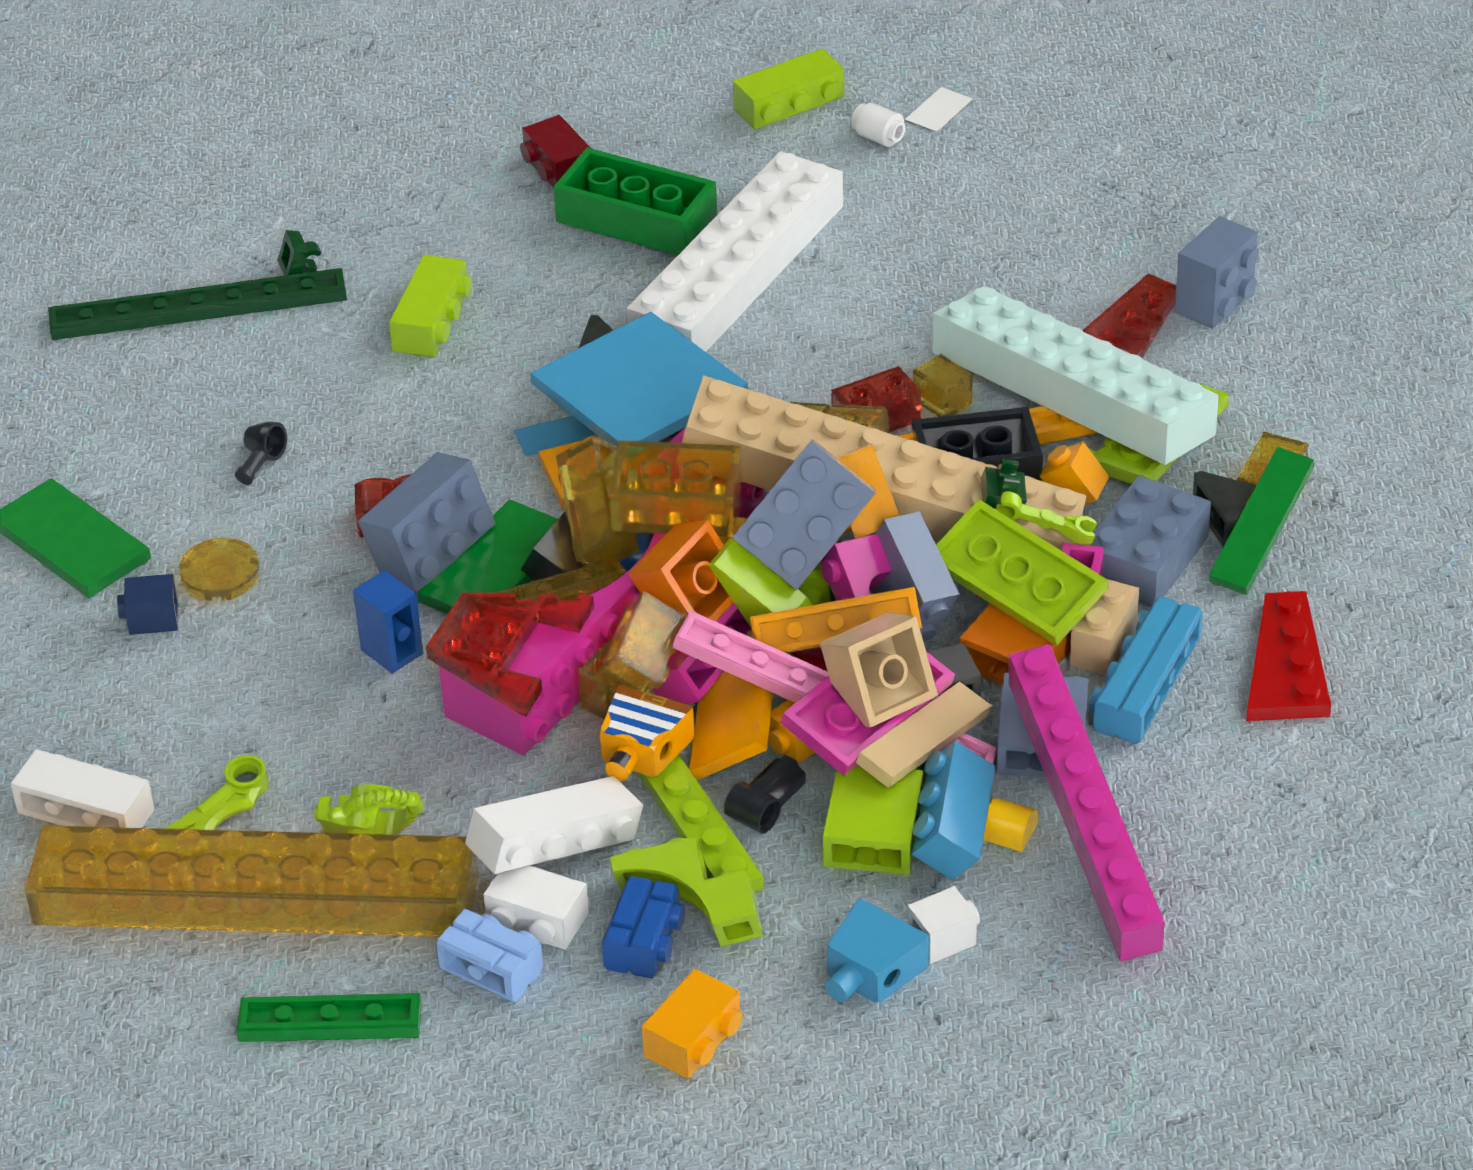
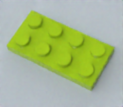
M980 499L973 504L936 544L953 580L1056 646L1109 589L1106 578Z

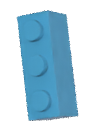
M956 740L942 751H935L925 764L924 772L926 773L924 788L918 799L921 805L918 820L913 827L915 838L911 854L952 881L980 860L995 771L993 764Z

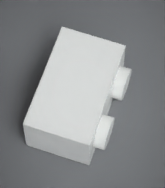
M525 866L497 873L483 894L485 914L494 916L501 925L516 932L524 930L531 933L541 944H549L564 950L567 949L589 914L587 883L533 866Z

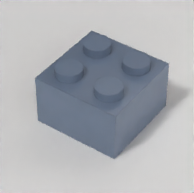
M1219 216L1178 253L1175 313L1213 329L1224 318H1228L1244 299L1250 298L1257 284L1254 274L1255 263L1259 256L1257 248L1258 232Z

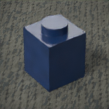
M174 574L125 578L124 594L117 595L119 619L127 620L129 635L178 631L179 602Z

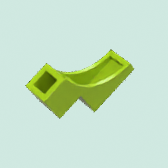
M696 836L674 838L664 844L644 849L633 848L625 851L623 854L610 857L612 871L621 893L630 876L650 879L652 883L661 881L676 884L677 888H679V898L694 905L710 921L720 947L764 937L756 895L748 871H727L719 874L717 877L708 879L704 857Z

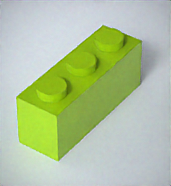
M823 48L732 80L734 110L754 130L844 97V68Z
M423 254L389 321L393 352L436 357L441 344L448 341L450 326L453 320H458L460 316L461 304L464 298H468L471 293L472 278L467 275L466 260Z

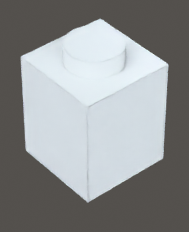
M955 886L908 905V924L929 935V964L976 945L977 925L980 923L979 913L971 900H965Z

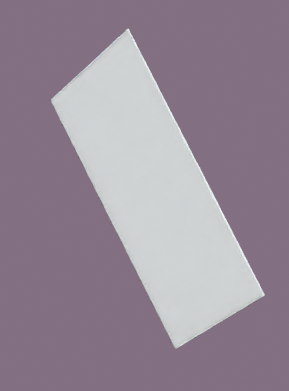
M940 87L905 120L937 132L973 99Z

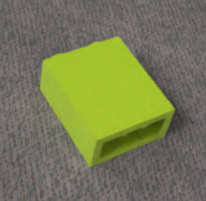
M859 765L845 776L836 770L823 833V867L910 875L913 855L911 854L915 838L913 827L918 820L921 804L918 802V799L923 790V770L911 771L889 788Z

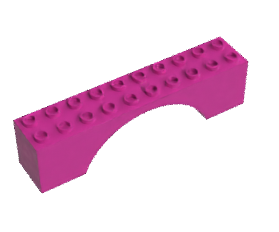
M684 428L638 471L642 529L654 531L650 545L640 560L622 577L607 587L575 601L528 610L489 608L438 655L445 717L524 756L536 743L542 742L547 733L562 718H566L573 710V707L587 694H591L604 677L612 670L617 669L623 659L635 647L642 645L647 636L659 625L658 620L628 573L675 524L709 520L718 535L720 516L748 518L765 498V489L677 462V456L686 429Z

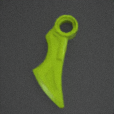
M242 755L232 759L225 767L226 783L171 825L140 840L125 844L123 846L124 855L142 858H179L208 853L211 836L218 825L235 814L253 810L258 797L263 795L268 789L269 779L265 762L254 755ZM251 772L257 774V777L250 782L236 781V778L243 773Z

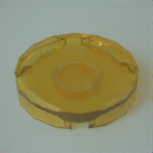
M222 537L205 540L191 547L183 555L179 564L183 588L190 595L206 601H212V597L222 596L223 601L230 600L248 592L257 583L258 571L260 569L257 552L248 543L238 539Z

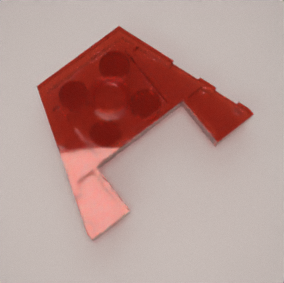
M462 592L427 644V659L518 714L527 716L542 692L541 678L508 669L538 623L579 633L594 610V598L590 595H578L577 601L557 600V594H541L538 600H516V593Z

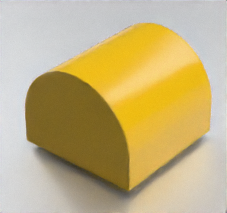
M995 797L988 807L983 840L1023 852L1038 825V810Z

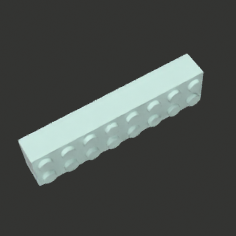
M985 286L978 288L974 292L951 302L946 307L933 313L932 353L1164 465L1216 435L1218 394L1203 388L1198 383L1179 377L1168 369L1151 364L1138 355L1125 352L1113 346L1110 342L1097 339L1077 327H1072L1056 320L1049 314H1044L1028 307L1021 301L1013 300L1000 294L993 288Z

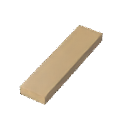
M958 682L863 749L858 755L856 764L889 788L927 761L935 751L942 750L985 719L992 705L964 684Z

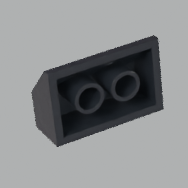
M1028 407L912 420L914 441L998 467L1002 459L1018 461V472H1024L1025 476L1043 481L1040 478L1043 471V453Z

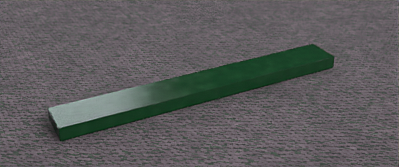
M342 268L48 307L51 339L58 340L347 301L343 270Z

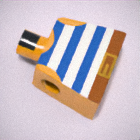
M620 684L600 730L602 759L606 762V773L609 776H615L619 781L627 780L632 771L651 777L658 776L695 737L693 706Z

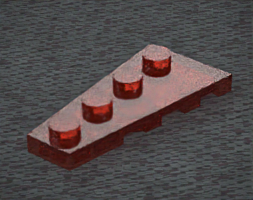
M1148 273L1082 331L1097 339L1110 342L1113 346L1125 352L1143 358L1175 305L1176 285Z

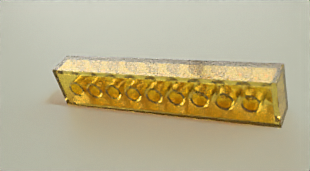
M43 825L27 879L25 893L32 923L39 926L440 937L449 926H453V921L464 909L473 911L479 872L477 856L465 844L466 837Z

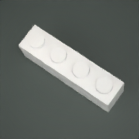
M610 776L474 808L465 844L494 874L634 840L643 804L615 776Z

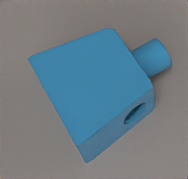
M860 898L828 943L826 949L827 974L830 978L825 983L827 993L838 1002H845L854 992L873 1002L883 1001L929 966V935Z

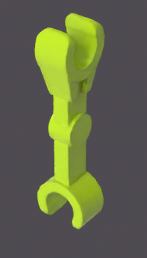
M1004 492L1001 495V504H997L995 508L1013 521L1020 518L1036 523L1043 529L1051 528L1061 531V534L1076 544L1090 546L1095 538L1093 531L1096 528V521L1091 517H1063L1049 509L1041 510L1022 504V499L1014 492Z

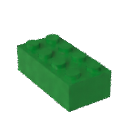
M591 148L584 150L553 187L556 222L607 237L632 242L640 246L665 251L673 255H679L717 216L716 181Z

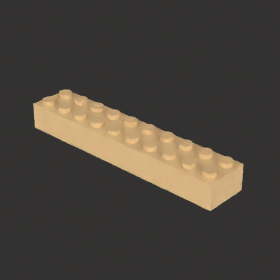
M704 375L676 460L677 462L771 490L812 439L835 457L872 443L899 515L920 511L936 543L947 534L978 499L983 501L981 477L984 468H997L991 464L972 460L952 452L940 450L914 440H908L876 428L860 425L837 416L828 415L799 404H793ZM1025 476L1026 505L1041 510L1049 509L1063 517L1083 515L1087 495ZM1020 518L1015 520L1016 523L1061 551L1063 543L1076 544L1061 534V531L1051 528L1043 529L1036 523Z

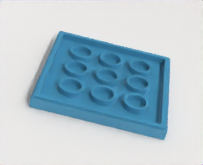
M652 312L530 373L532 385L626 458L686 427L703 375L748 389L746 381Z

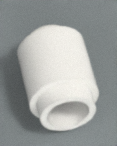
M862 103L853 112L851 118L852 128L857 131L859 136L891 147L896 142H899L905 133L904 118L900 113L874 103Z

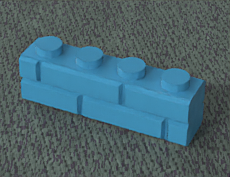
M1159 596L1150 610L1143 609L1136 624V634L1134 636H1126L1121 648L1120 661H1112L1105 676L1104 688H1096L1091 696L1089 711L1094 713L1093 728H1095L1096 732L1112 737L1118 735L1119 739L1135 744L1141 742L1201 638L1203 620L1201 608L1185 603L1178 605V602Z

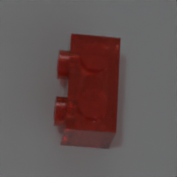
M897 366L832 389L831 415L890 433L912 425V420L921 419V391L906 373Z

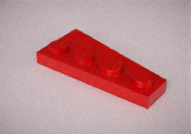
M1306 591L1265 593L1246 721L1330 717L1331 701Z

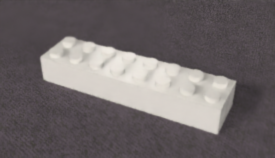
M780 151L627 307V322L629 323L652 312L706 352L843 207V171Z

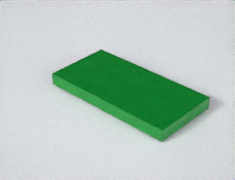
M52 478L0 509V533L88 598L151 559L149 547Z
M509 499L493 515L496 524L444 571L418 591V602L469 624H473L489 608L504 610L533 580L521 571V568L533 548L558 518Z

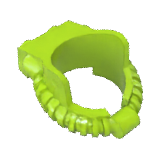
M363 784L352 787L351 795H339L338 806L336 807L331 806L332 797L330 795L319 797L318 806L314 808V817L316 822H320L323 833L327 834L331 841L360 848L373 855L385 856L391 851L395 835L406 829L416 820L418 815L424 810L425 804L417 792H408L384 785ZM385 808L396 809L395 811H379V809Z

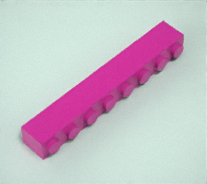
M1048 644L1009 654V687L1120 962L1163 951L1164 918L1051 645Z

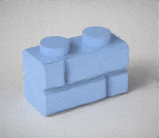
M464 909L453 921V926H449L438 938L439 968L515 1003L527 990L528 984L531 985L542 972L541 943L538 942L536 937L524 930L516 932L501 925L490 914H483L481 916Z

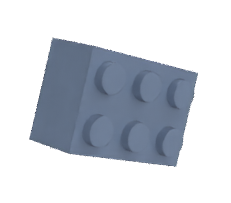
M812 439L732 538L797 590L876 494V490Z
M436 452L358 520L379 573L385 570L416 594L496 524L471 460Z
M1138 476L1094 532L1095 538L1090 546L1104 547L1103 577L1108 580L1138 587V603L1152 607L1156 598L1165 596L1209 536L1211 501Z

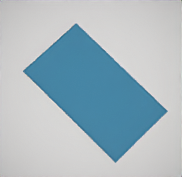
M573 416L513 430L525 456L595 437L589 428Z

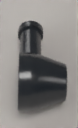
M269 421L249 426L246 429L243 441L245 447L252 453L243 466L239 467L235 472L237 480L245 485H251L255 479V474L265 460L276 461L284 454L287 446V432L283 424Z

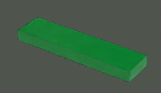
M1277 446L1209 573L1210 582L1244 595L1248 594L1315 467L1314 459Z
M421 993L241 997L237 1024L238 1042L419 1038L422 1009Z

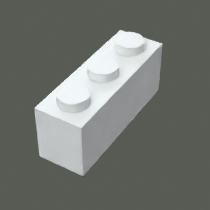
M38 749L34 751L11 782L17 813L125 844L131 843L154 812L149 780Z

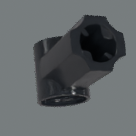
M788 755L776 758L749 784L740 781L733 786L724 803L725 815L761 834L767 833L778 820L781 807L806 783V772L801 769L797 760Z

